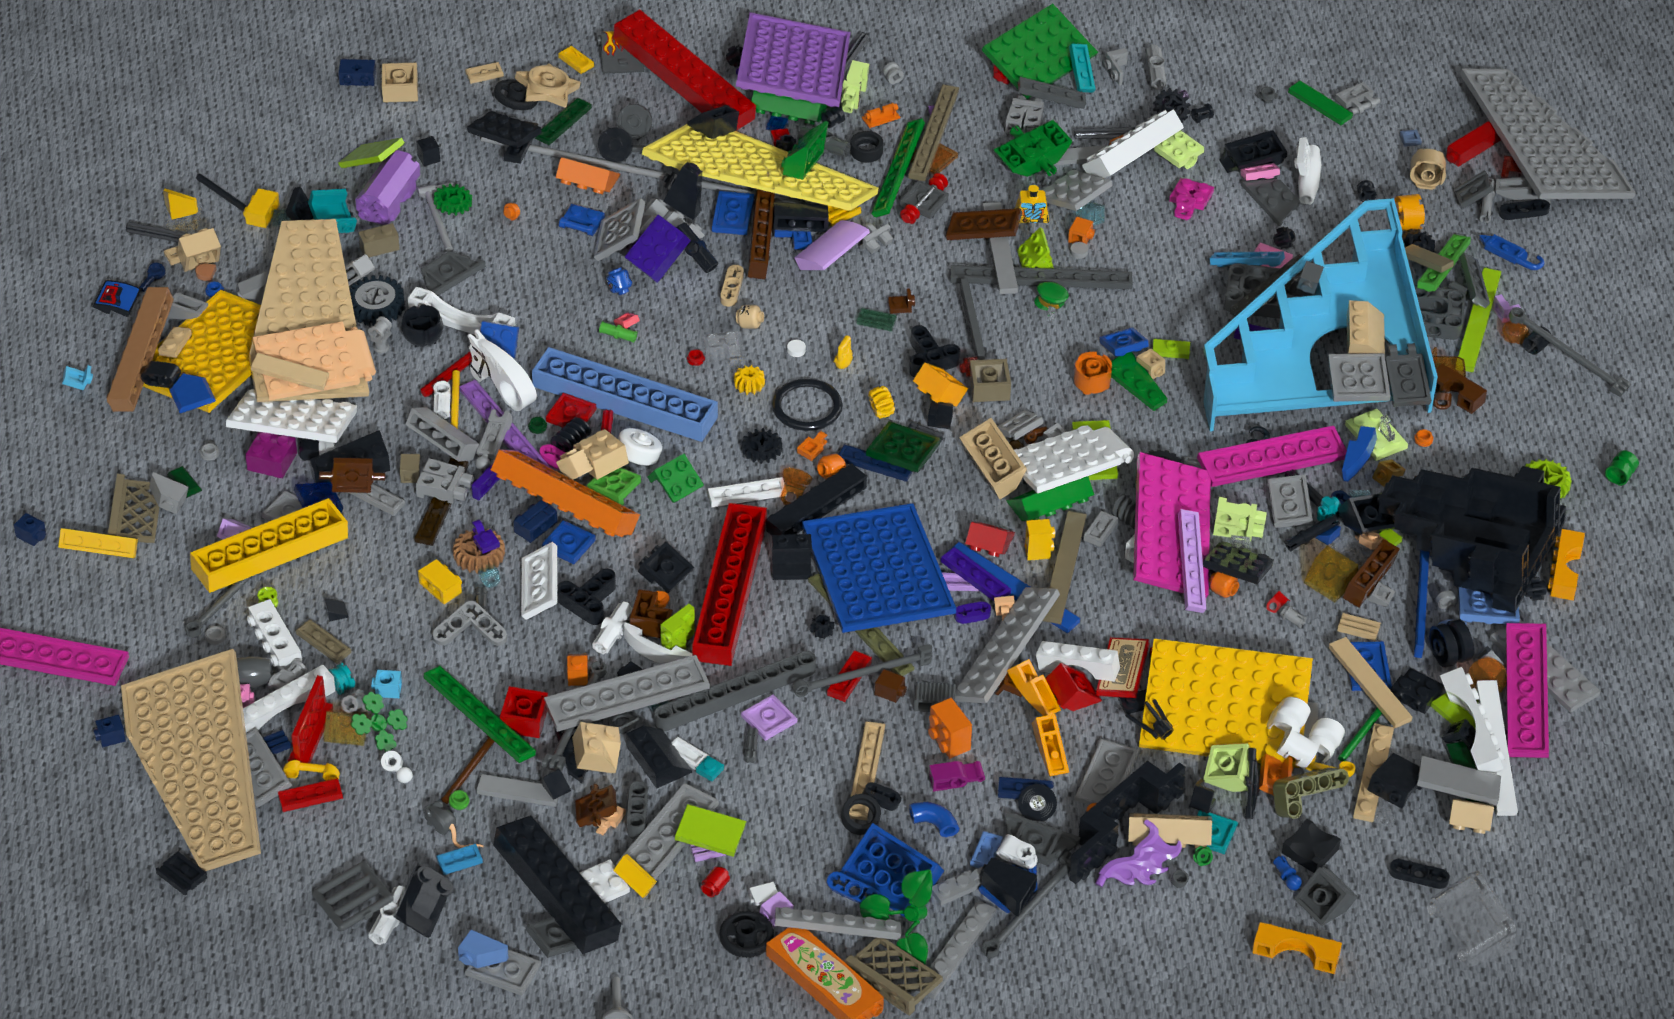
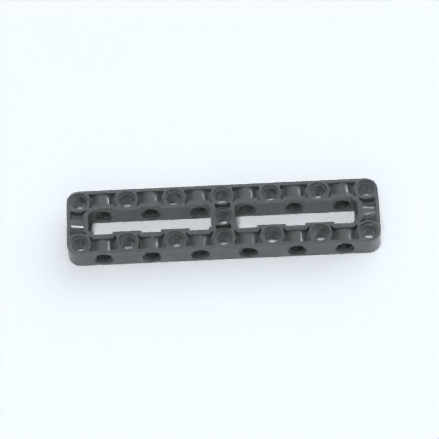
M1240 263L1232 264L1228 273L1224 308L1228 312L1239 314L1288 269ZM1302 271L1284 285L1288 295H1296L1297 297L1316 295V291L1312 294L1297 288ZM1414 285L1427 337L1449 340L1460 338L1464 321L1465 294L1459 290L1437 288L1435 291L1428 292ZM1246 289H1247V290L1261 291V292L1246 291ZM1276 293L1252 315L1280 319L1281 313ZM1429 312L1444 313V315H1442V314H1434V313H1429Z

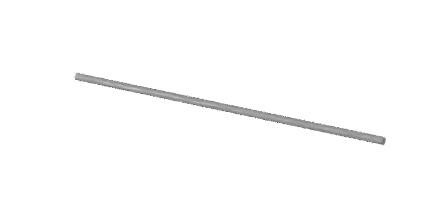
M481 137V142L508 147V145ZM530 145L527 150L538 154L562 157L581 163L663 179L666 174L664 172ZM702 181V188L754 194V199H756L757 192ZM779 196L774 198L775 203L803 204V201Z

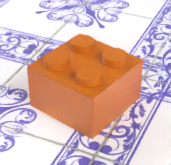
M952 697L932 705L928 733L931 739L937 741L941 752L946 753L951 759L971 750L972 724Z

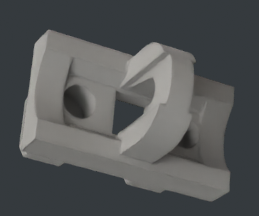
M871 223L864 225V227L869 229L870 233L862 239L863 243L859 245V248L862 250L866 248L873 254L881 247L877 241L880 240L884 246L890 244L893 237L889 233L891 228L887 223L879 229H876Z

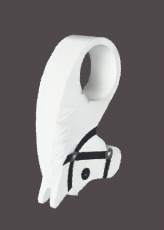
M476 329L474 331L476 338L472 334H468L471 343L469 349L472 355L470 370L473 377L481 382L490 376L505 403L515 411H520L533 403L537 398L536 390L524 369L508 353L486 340L479 330Z

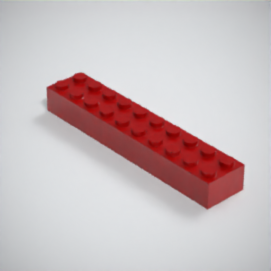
M639 9L614 24L613 39L701 113L728 105L739 111L737 130L755 120L756 105L643 11Z
M735 503L728 504L692 644V656L696 655L699 662L732 666L766 529L767 508Z

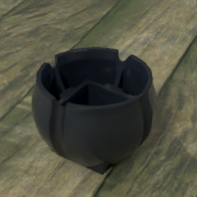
M429 305L409 308L403 314L401 329L405 339L413 344L415 348L436 344L444 328L439 311Z

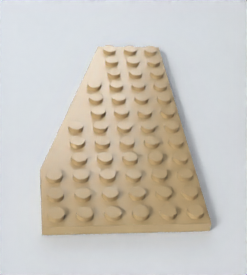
M336 219L281 221L254 337L343 321L345 331H350L351 328L357 327ZM253 341L249 353L250 367L256 357ZM251 371L257 402L369 396L368 382L362 377L360 378L359 385L269 401L262 374Z
M230 649L121 685L126 735L185 839L198 866L202 870L208 871L261 854L236 652Z

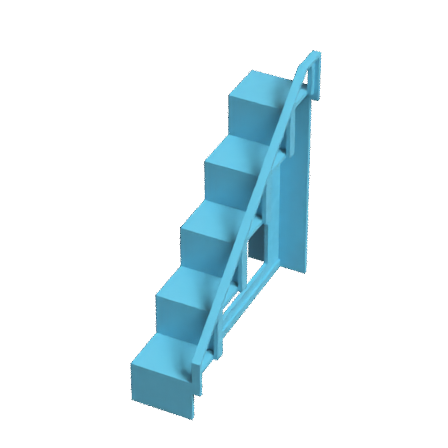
M1394 198L1364 201L1204 344L1207 373L1203 402L1210 431H1214L1216 416L1386 402H1333L1332 389L1316 390L1310 364L1311 349L1315 342L1324 334L1336 329L1347 328L1349 300L1368 301L1384 314L1385 339L1391 345H1397L1398 355H1406L1407 344L1415 343L1416 353L1423 355L1432 400L1431 404L1426 405L1427 413H1431L1438 376L1402 240V228ZM1386 209L1390 229L1361 232L1358 219L1363 214L1371 210ZM1350 227L1354 244L1352 262L1324 265L1321 252ZM1313 260L1315 264L1324 267L1315 296L1287 298L1284 285L1304 268L1306 261L1311 262ZM1276 293L1281 313L1279 329L1250 332L1247 318ZM1239 327L1243 345L1242 363L1217 365L1214 348Z

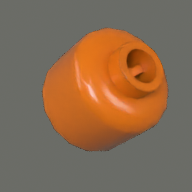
M838 454L826 455L820 458L817 471L826 480L842 468H845L846 463Z
M1214 572L1209 579L1210 589L1221 597L1228 598L1234 596L1239 589L1238 578Z

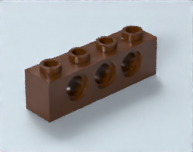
M1383 539L1349 582L1343 599L1360 608L1378 582L1381 581L1394 564L1400 548Z

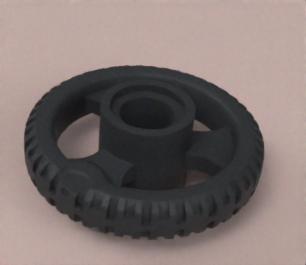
M502 80L494 88L496 100L508 108L529 110L538 103V101L524 102L527 88L518 80ZM502 89L508 92L507 97L501 93Z
M739 911V913L736 912L728 916L721 924L719 932L720 942L725 950L732 955L751 958L766 952V943L774 938V929L772 923L764 915L758 914L755 911ZM759 931H766V939L757 946V933ZM727 936H736V942L740 947L732 944Z

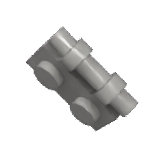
M1364 82L1341 91L1335 96V100L1345 109L1352 107L1349 111L1353 115L1362 114L1364 110L1373 109L1381 103L1379 97L1372 98L1374 91Z

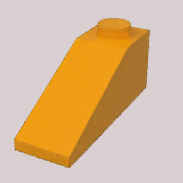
M1052 714L1035 718L1032 722V727L1049 777L1069 773L1056 715Z

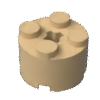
M1418 149L1413 155L1410 163V178L1418 188L1433 190L1436 186L1444 183L1446 178V160L1441 151Z

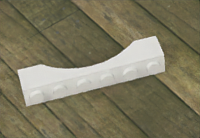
M415 287L408 297L409 308L413 306L419 308L420 305L432 306L439 311L443 325L475 335L474 331L476 329L479 332L481 331L482 321L516 326L514 317L502 313L485 316L466 313L447 304L432 291Z
M321 665L243 708L246 734L255 728L259 730L267 721L284 709L306 702L317 675L323 676L325 697L336 691L334 676L324 665Z
M1460 667L1440 675L1450 702L1467 710L1475 720L1476 735L1471 748V754L1478 770L1494 773L1504 769L1501 762L1505 760L1500 748L1497 750L1495 748V745L1498 744L1494 733L1490 734L1488 731L1492 727L1488 718L1484 719L1482 716L1486 714L1482 703L1477 704L1476 700L1480 698L1476 689H1471L1470 687L1473 684L1470 674H1465L1463 668Z

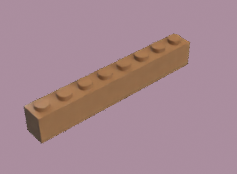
M147 287L146 293L143 295L141 307L138 309L137 318L132 325V331L127 339L126 348L122 353L121 362L117 366V373L112 380L110 392L107 394V403L113 412H134L144 384L141 380V374L153 359L174 301L168 287Z

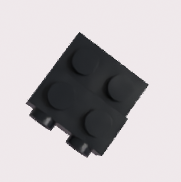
M666 541L661 546L656 545L650 552L652 555L649 558L645 556L638 564L640 566L638 572L651 584L656 582L668 594L694 568Z
M1409 668L1404 676L1401 675L1391 687V692L1401 703L1423 714L1428 711L1431 703L1444 690L1442 683L1412 668Z

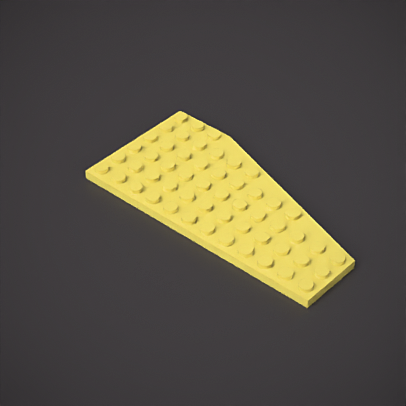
M686 124L644 147L642 155L647 156L649 159L657 160L665 166H672L679 171L687 162L694 163L703 171L702 176L850 211L877 195L879 189L876 186L818 163L814 165L803 180L783 175L784 168L781 165L783 158H786L788 155L787 151L737 131L710 139L705 134L695 131Z

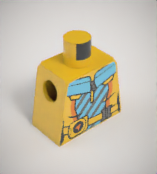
M1030 185L1028 190L1020 191L1015 208H1021L1022 210L1020 223H1049L1045 191L1039 190L1037 185Z

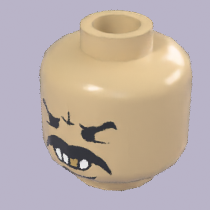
M743 305L736 312V322L744 329H757L761 322L764 321V312L757 305Z

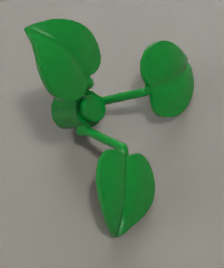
M930 869L911 872L903 878L902 893L906 898L910 899L909 904H911L906 909L890 911L889 899L881 894L870 895L860 904V913L863 918L873 917L875 919L888 920L889 914H904L908 921L913 922L905 932V938L899 939L896 946L924 965H926L928 955L926 939L921 934L911 933L916 925L920 924L919 920L927 916L925 905L931 898L933 886Z

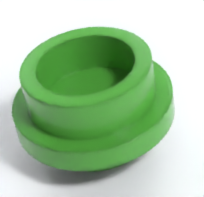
M462 790L454 791L449 797V804L456 810H463L469 805V797Z

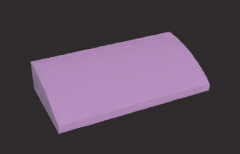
M840 220L795 257L800 270H825L869 234L870 231L860 224Z

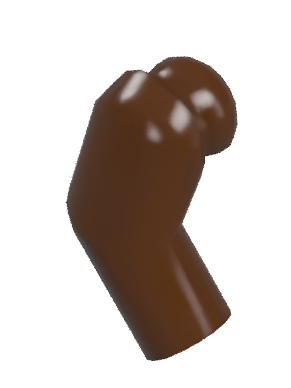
M1038 427L1025 434V442L1027 444L1035 443L1038 437L1043 436V432L1047 430V427Z

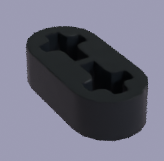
M874 782L868 783L862 794L873 797L880 807L886 810H896L901 802V796L898 792Z

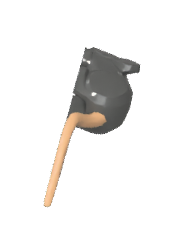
M434 801L432 804L424 807L423 812L428 825L435 826V830L442 835H446L451 830L452 841L456 847L463 848L469 846L457 843L456 818L451 811L443 809L441 801Z

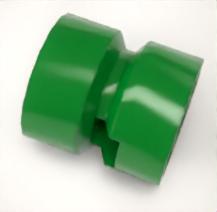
M1625 450L1619 451L1607 467L1605 475L1610 482L1619 486L1625 485L1638 468L1639 461L1633 453Z

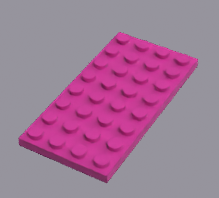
M1142 452L1138 454L1134 581L1184 593L1178 512L1180 509L1199 512L1202 560L1204 561L1209 554L1211 478L1208 470ZM1203 567L1205 598H1207L1209 595V569Z

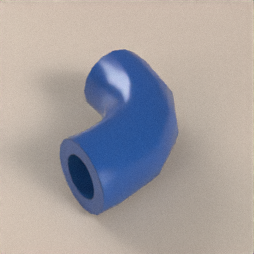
M931 802L909 804V812L913 824L919 822L932 823L937 827L942 837L954 836L959 832L956 819L943 806Z

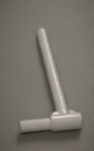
M453 182L417 188L419 198L427 199L446 251H452L453 248L440 213L436 209V205L433 204L434 192H437V188L442 189V185L449 187V184L454 186Z

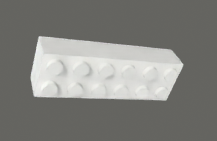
M1174 109L1169 112L1164 110L1159 114L1151 116L1147 119L1148 121L1140 123L1134 130L1123 134V137L1112 141L1109 146L1101 148L1097 154L1087 157V162L1082 165L1085 172L1106 178L1183 129L1184 127Z

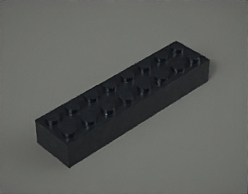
M531 815L496 827L493 846L548 913L554 917L557 924L571 941L575 943L582 954L618 941L622 923Z

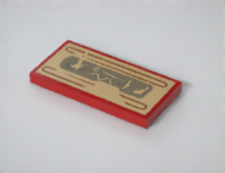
M1110 637L1107 649L1118 651L1120 670L1114 682L1099 680L1096 689L1097 696L1136 698L1150 645L1149 639Z

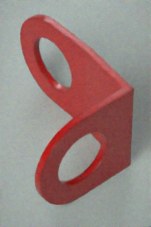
M1278 591L1268 601L1266 608L1268 611L1276 613L1290 600ZM1271 603L1277 604V608L1275 610L1270 609L1269 606Z

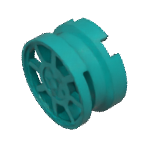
M343 663L338 664L336 668L328 669L334 676L335 690L339 695L343 694L344 690H351L355 687V680L350 675L351 671L346 665L342 666L344 665Z

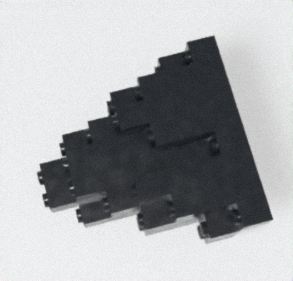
M1522 466L1519 473H1516L1514 477L1477 468H1471L1464 478L1421 469L1419 474L1414 476L1413 480L1393 475L1390 481L1386 482L1384 491L1377 498L1379 513L1391 515L1395 529L1401 530V533L1413 535L1414 540L1417 541V549L1430 552L1432 566L1439 567L1440 570L1452 572L1454 586L1490 594V599L1493 600L1492 608L1513 613L1518 609L1566 521V506L1560 505L1561 487L1544 483L1543 470Z

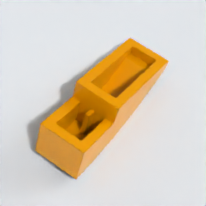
M1030 659L1007 670L1020 693L1040 714L1047 716L1061 710L1044 675L1038 677Z

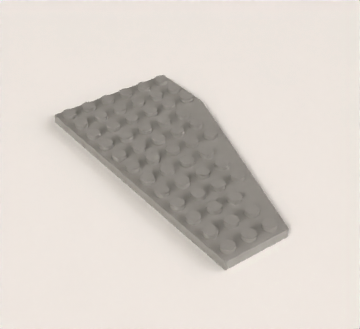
M1461 69V77L1539 199H1634L1636 193L1612 158L1608 160L1592 146L1593 142L1576 127L1571 128L1564 122L1562 118L1556 115L1557 111L1545 100L1534 96L1509 69Z

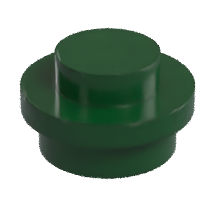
M533 417L528 424V429L534 434H541L546 431L547 423L542 417Z

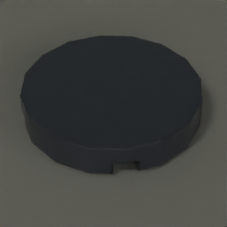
M619 127L603 131L598 140L600 154L607 161L621 162L627 159L633 150V139L629 132Z

